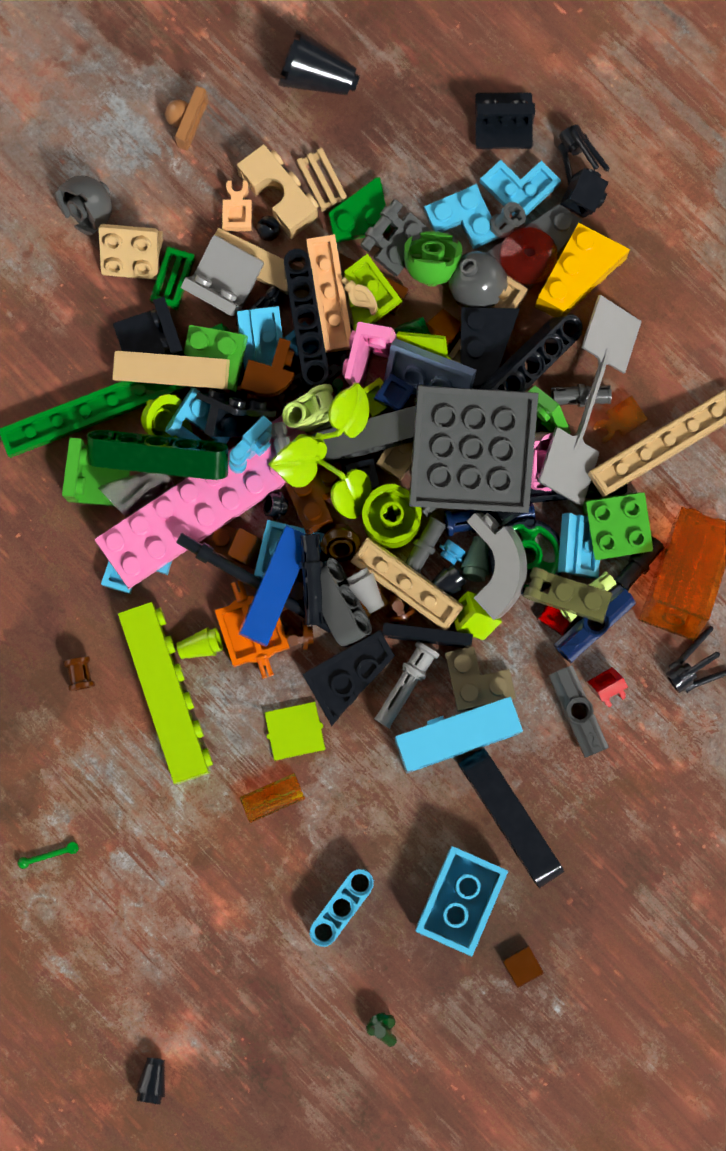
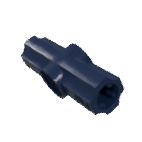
M620 584L611 591L612 597L600 631H592L587 623L588 618L583 617L553 644L562 657L570 664L637 604L633 596Z

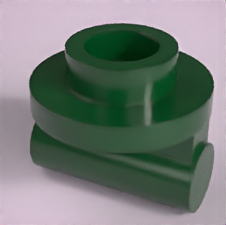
M385 1013L374 1015L366 1026L368 1035L376 1036L389 1047L394 1046L397 1038L390 1030L396 1023L394 1016L386 1015Z

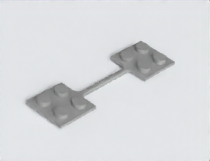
M602 295L597 297L581 348L597 358L598 369L578 431L572 436L562 429L555 427L537 481L580 506H583L591 481L588 472L595 468L600 453L583 441V436L606 365H610L621 373L626 372L642 322Z

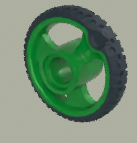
M528 518L518 519L504 525L512 526L515 531H518L521 535L524 549L531 551L534 555V562L527 564V573H531L532 568L535 567L551 574L561 575L558 572L560 537L555 530L542 521ZM539 533L543 534L553 547L555 558L552 563L542 560V549L535 542V538ZM489 547V567L493 574L495 560L493 552ZM543 583L540 591H545L551 585ZM530 584L524 585L521 595H523L525 588L529 587Z

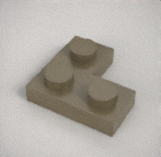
M474 647L445 653L457 712L481 707L510 696L512 700L516 699L510 669L480 675Z

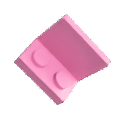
M363 322L357 323L356 331L353 330L349 339L350 356L349 359H345L342 368V375L345 376V380L350 386L356 382L363 388L372 351L377 356L389 357L391 344L397 339L393 328Z

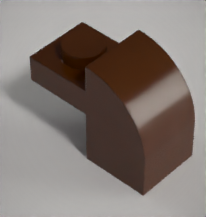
M279 338L272 366L248 360L241 384L242 392L259 397H273L281 394L290 386L294 378V372L284 370L285 366L291 367L295 350L290 349V340Z

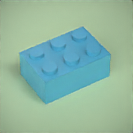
M450 846L415 931L472 957L508 870Z

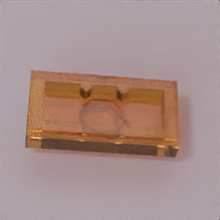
M295 773L240 797L249 823L305 799Z

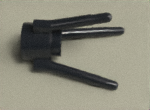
M572 125L560 133L559 137L562 143L558 145V149L562 154L568 186L573 177L568 156L569 152L572 155H578L583 152L595 170L599 168L597 162L605 171L610 170V167L591 144L579 125Z
M709 626L701 633L675 662L669 665L671 670L666 673V676L678 693L683 690L688 693L696 687L726 676V670L693 681L697 678L696 672L720 656L719 652L713 653L692 667L688 663L682 665L713 631L712 626Z

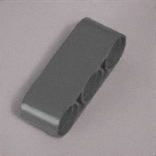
M329 558L323 562V567L321 568L322 613L337 643L342 647H348L369 635L372 631V626L359 599L348 588L349 583L346 580L348 577L337 560Z

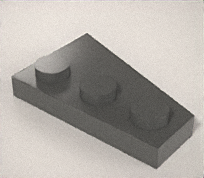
M558 204L487 253L494 256L501 263L509 276L531 290L569 241L578 223L581 224L582 220Z

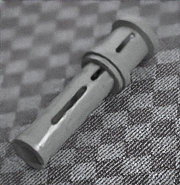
M419 641L416 642L415 646L417 648L407 663L404 662L402 665L403 668L401 670L404 672L377 716L374 717V720L389 729L418 681L422 682V680H425V672L433 659H437L440 655Z

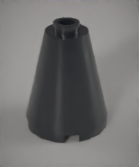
M296 30L294 37L299 40L294 39L293 44L290 45L280 74L285 79L280 78L278 85L287 88L347 95L349 90L354 92L360 75L355 74L357 68L303 31Z

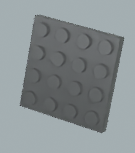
M417 385L409 506L529 513L539 393Z

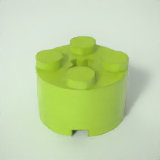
M386 484L374 489L367 497L362 509V523L366 535L384 548H399L408 544L417 535L421 524V507H410V491L396 484ZM388 511L398 515L395 522L385 519Z

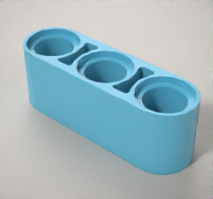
M364 869L352 871L310 928V937L316 945L321 947L331 945L370 894L374 880L368 871ZM363 874L368 878L369 886L365 891L359 892L352 887L351 880L355 875ZM338 899H345L350 903L351 910L345 916H339L334 912L333 904ZM322 923L329 925L332 929V936L326 941L318 939L315 934L316 927Z

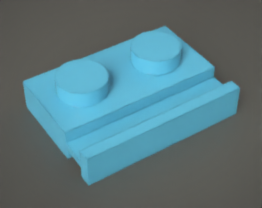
M279 306L236 311L238 332L248 336L243 358V369L246 370L248 360L272 366L279 338H283Z
M573 513L562 514L558 572L590 579L598 578L600 560L594 559L588 516L573 515Z

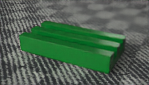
M167 246L150 302L154 303L153 300L161 298L159 294L172 255H175L177 257L164 297L169 307L178 310L185 291L180 287L185 277L190 276L195 254ZM185 258L186 263L174 299L170 300L182 260Z

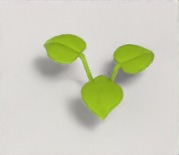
M355 382L352 386L337 394L329 407V421L331 426L337 429L336 431L325 434L317 433L315 437L300 434L281 449L268 464L286 483L294 487L301 488L308 485L317 473V464L322 465L339 476L341 480L332 486L331 500L335 509L341 515L350 519H356L362 514L363 505L371 494L370 479L364 471L359 469H353L345 476L342 471L324 461L323 458L326 456L327 446L323 440L339 437L342 433L347 437L354 438L365 428L369 418V402L362 386Z

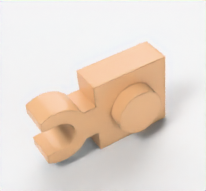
M228 180L226 189L231 200H223L222 228L224 231H252V200H244L249 193L248 183L246 180H243L242 190L234 191L232 180Z

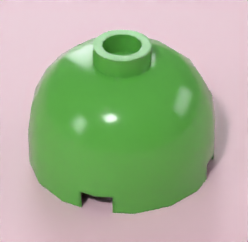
M438 231L420 233L422 237L419 240L412 241V237L408 238L404 244V259L406 269L411 277L427 286H437L448 282L461 260L462 244L458 241L457 245V243L452 241L453 236Z

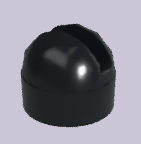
M264 216L258 221L257 232L260 238L271 241L278 237L280 225L276 218ZM263 223H267L275 227L274 231L269 227L263 225Z

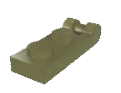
M532 568L529 576L532 579L529 587L525 588L523 597L603 623L612 592L551 574L540 568ZM543 583L551 585L549 594L540 591Z

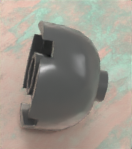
M80 175L68 179L58 187L59 190L55 192L57 204L66 218L72 216L79 222V224L74 225L77 230L86 235H93L99 230L100 224L108 222L112 213L110 190L105 183L89 176Z
M472 251L462 255L458 267L448 281V286L458 305L467 308H490L500 300L499 296L502 294L503 289L506 291L508 278L501 263L494 256L486 252Z

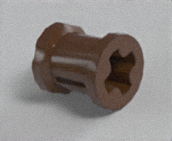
M89 656L64 661V666L68 667L71 683L68 686L69 691H77L95 686L94 681H91L88 667L90 662Z

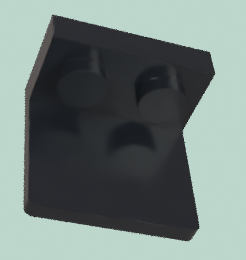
M164 296L153 300L156 309L113 324L122 351L185 356Z

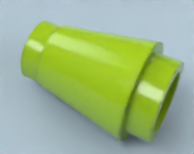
M207 627L177 642V651L181 659L216 656L217 652L223 650L221 636L217 628L210 629Z

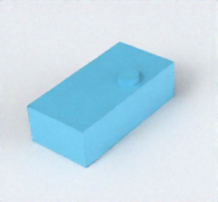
M510 696L444 719V716L427 721V726L395 736L394 740L407 774L519 735L523 732Z

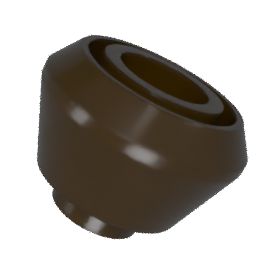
M335 524L329 527L320 543L322 554L327 559L333 558L338 562L352 559L361 547L359 536L345 524Z

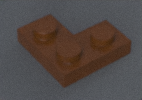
M339 461L331 464L343 472ZM325 467L318 469L314 479L304 487H294L285 483L306 534H312L334 525L325 500L331 498L332 486L341 479Z

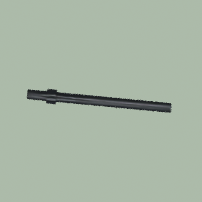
M184 533L180 534L176 543L196 554V559L203 563L209 562L253 589H258L262 579L214 552V548L205 542L200 544ZM288 596L284 607L304 618V604ZM323 617L324 624L316 626L330 633L331 631Z

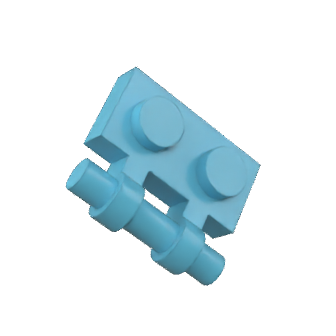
M264 415L243 435L242 440L231 450L229 468L232 472L236 474L244 472L248 459H251L255 454L261 456L270 447L272 423Z

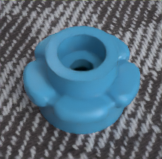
M448 539L444 545L440 544L439 546L443 550L440 555L453 565L457 561L463 563L462 559L467 552Z

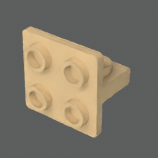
M100 224L101 274L156 280L159 272V254L163 242V231H158L155 228Z

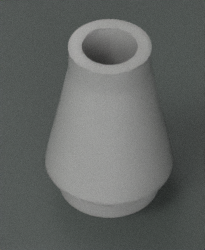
M367 567L346 579L349 583L348 588L367 608L369 614L385 605L381 598L374 573H370Z

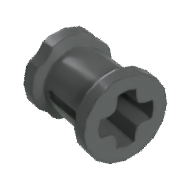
M508 202L503 206L500 214H496L491 218L489 222L491 231L498 238H508L513 233L515 227H520L525 222L526 213L518 203ZM513 212H516L511 218L509 217ZM506 223V226L500 229V226Z

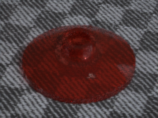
M532 227L520 228L510 233L504 240L500 250V262L504 271L511 279L522 284H535L545 280L550 276L558 260V251L553 239L544 231ZM531 248L534 250L535 255L527 256L524 251Z

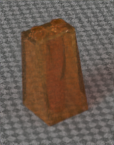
M681 507L674 519L638 621L694 641L710 619L725 571L726 520L714 519L703 515L696 509Z

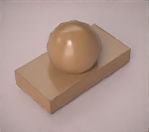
M195 87L189 104L184 100L176 99L166 107L165 118L167 122L174 128H178L175 139L177 147L180 149L189 150L209 102L206 89Z

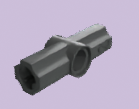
M573 665L548 675L563 708L564 717L571 726L584 758L609 748L593 713V705L587 699ZM573 704L584 706L586 710L584 719L579 720L572 716L571 707Z

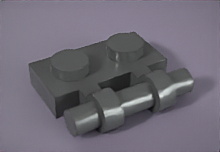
M396 199L392 201L389 207H384L380 213V219L374 227H369L364 234L366 236L360 244L367 252L374 245L377 246L379 251L373 259L393 276H398L405 267L404 244L408 238L412 237V241L419 240L422 237L420 233L432 231L411 212L406 213L400 219L398 212L403 205ZM390 224L394 230L386 240L382 234Z

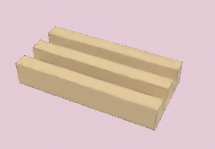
M323 148L318 149L314 154H308L304 159L301 157L296 160L321 212L341 204L347 199V195ZM319 159L339 196L337 198L334 197L316 162ZM311 164L329 202H324L306 165Z

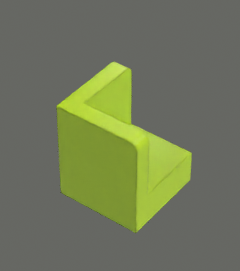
M467 591L458 600V602L464 605V608L454 621L455 627L458 632L473 634V637L484 640L502 620L501 618L493 620L474 599L477 594Z

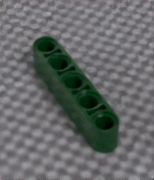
M95 430L87 434L88 463L94 467L210 480L224 479L228 476V446L221 442L110 430Z

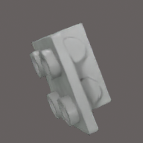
M213 236L194 275L185 277L180 288L230 316L236 315V311L242 310L264 262L219 236Z

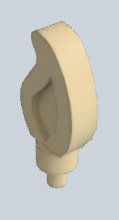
M344 277L341 282L345 285L344 289L348 292L352 304L358 308L369 309L371 315H375L378 306L372 292L367 287L358 285L353 280L349 282Z

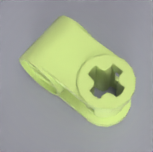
M318 385L309 390L308 393L288 403L282 412V419L286 426L311 432L328 422V411L333 401L332 385Z

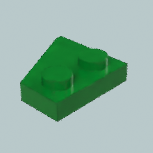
M380 177L373 179L329 212L333 235L335 234L336 243L365 238L364 234L369 227H374L380 219V213L386 206ZM390 224L383 234L391 233Z

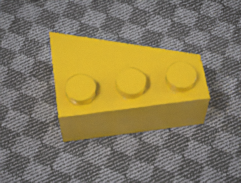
M578 223L540 292L535 307L553 317L566 316L589 292L603 282L614 269L626 260L630 249Z

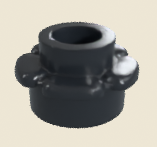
M280 491L269 493L263 503L264 515L272 517L273 520H279L281 515L284 516L286 514L288 501L284 498L283 493Z

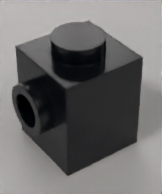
M584 168L573 175L560 205L585 218L595 213L596 209L600 208L607 196V193L604 191L609 182L601 178L599 172Z

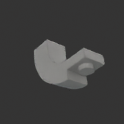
M474 513L467 520V523L489 545L495 560V569L491 580L474 599L495 620L506 614L520 597L527 576V558L521 539L512 526H504L499 530V523L489 513Z

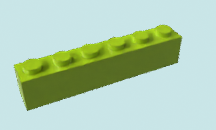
M150 602L118 613L173 783L178 785L210 774L209 766L213 765L212 757L208 748H202L199 738L204 737L199 720L193 721L190 710L195 708L190 692L184 693L181 681L185 680V676L180 663L174 664L171 654L175 653L176 650L171 636L165 637L162 626L167 623L162 608L156 609V606Z

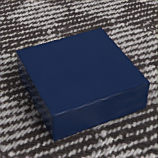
M389 373L375 395L374 400L392 411L402 410L415 391V388Z

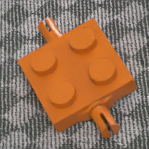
M237 581L240 592L236 582H233L231 586L236 600L229 606L215 610L232 665L237 667L246 663H257L262 679L268 678L265 666L269 677L274 676L269 658L275 653L290 649L280 617L266 647L239 635L238 633L254 596H247L243 582Z

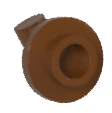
M391 593L389 601L393 610L386 614L388 622H395L398 625L411 620V615L415 612V609L409 604L404 605L401 598Z
M305 620L301 621V627L287 626L285 628V635L290 646L301 644L302 650H307L308 644H313V626L304 625Z

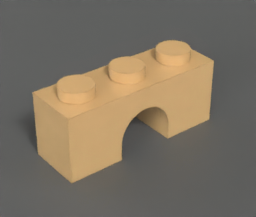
M263 144L237 164L238 175L242 180L247 181L248 187L255 196L269 188L278 189L284 194L283 199L272 208L273 217L277 219L281 228L292 239L318 219L317 208L319 206L310 193L305 195L299 188L301 183L292 171L287 173L281 166L283 161L275 150L269 151Z

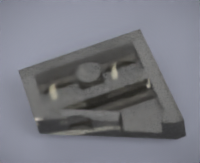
M141 472L101 485L98 489L127 518L176 486V484L167 475Z

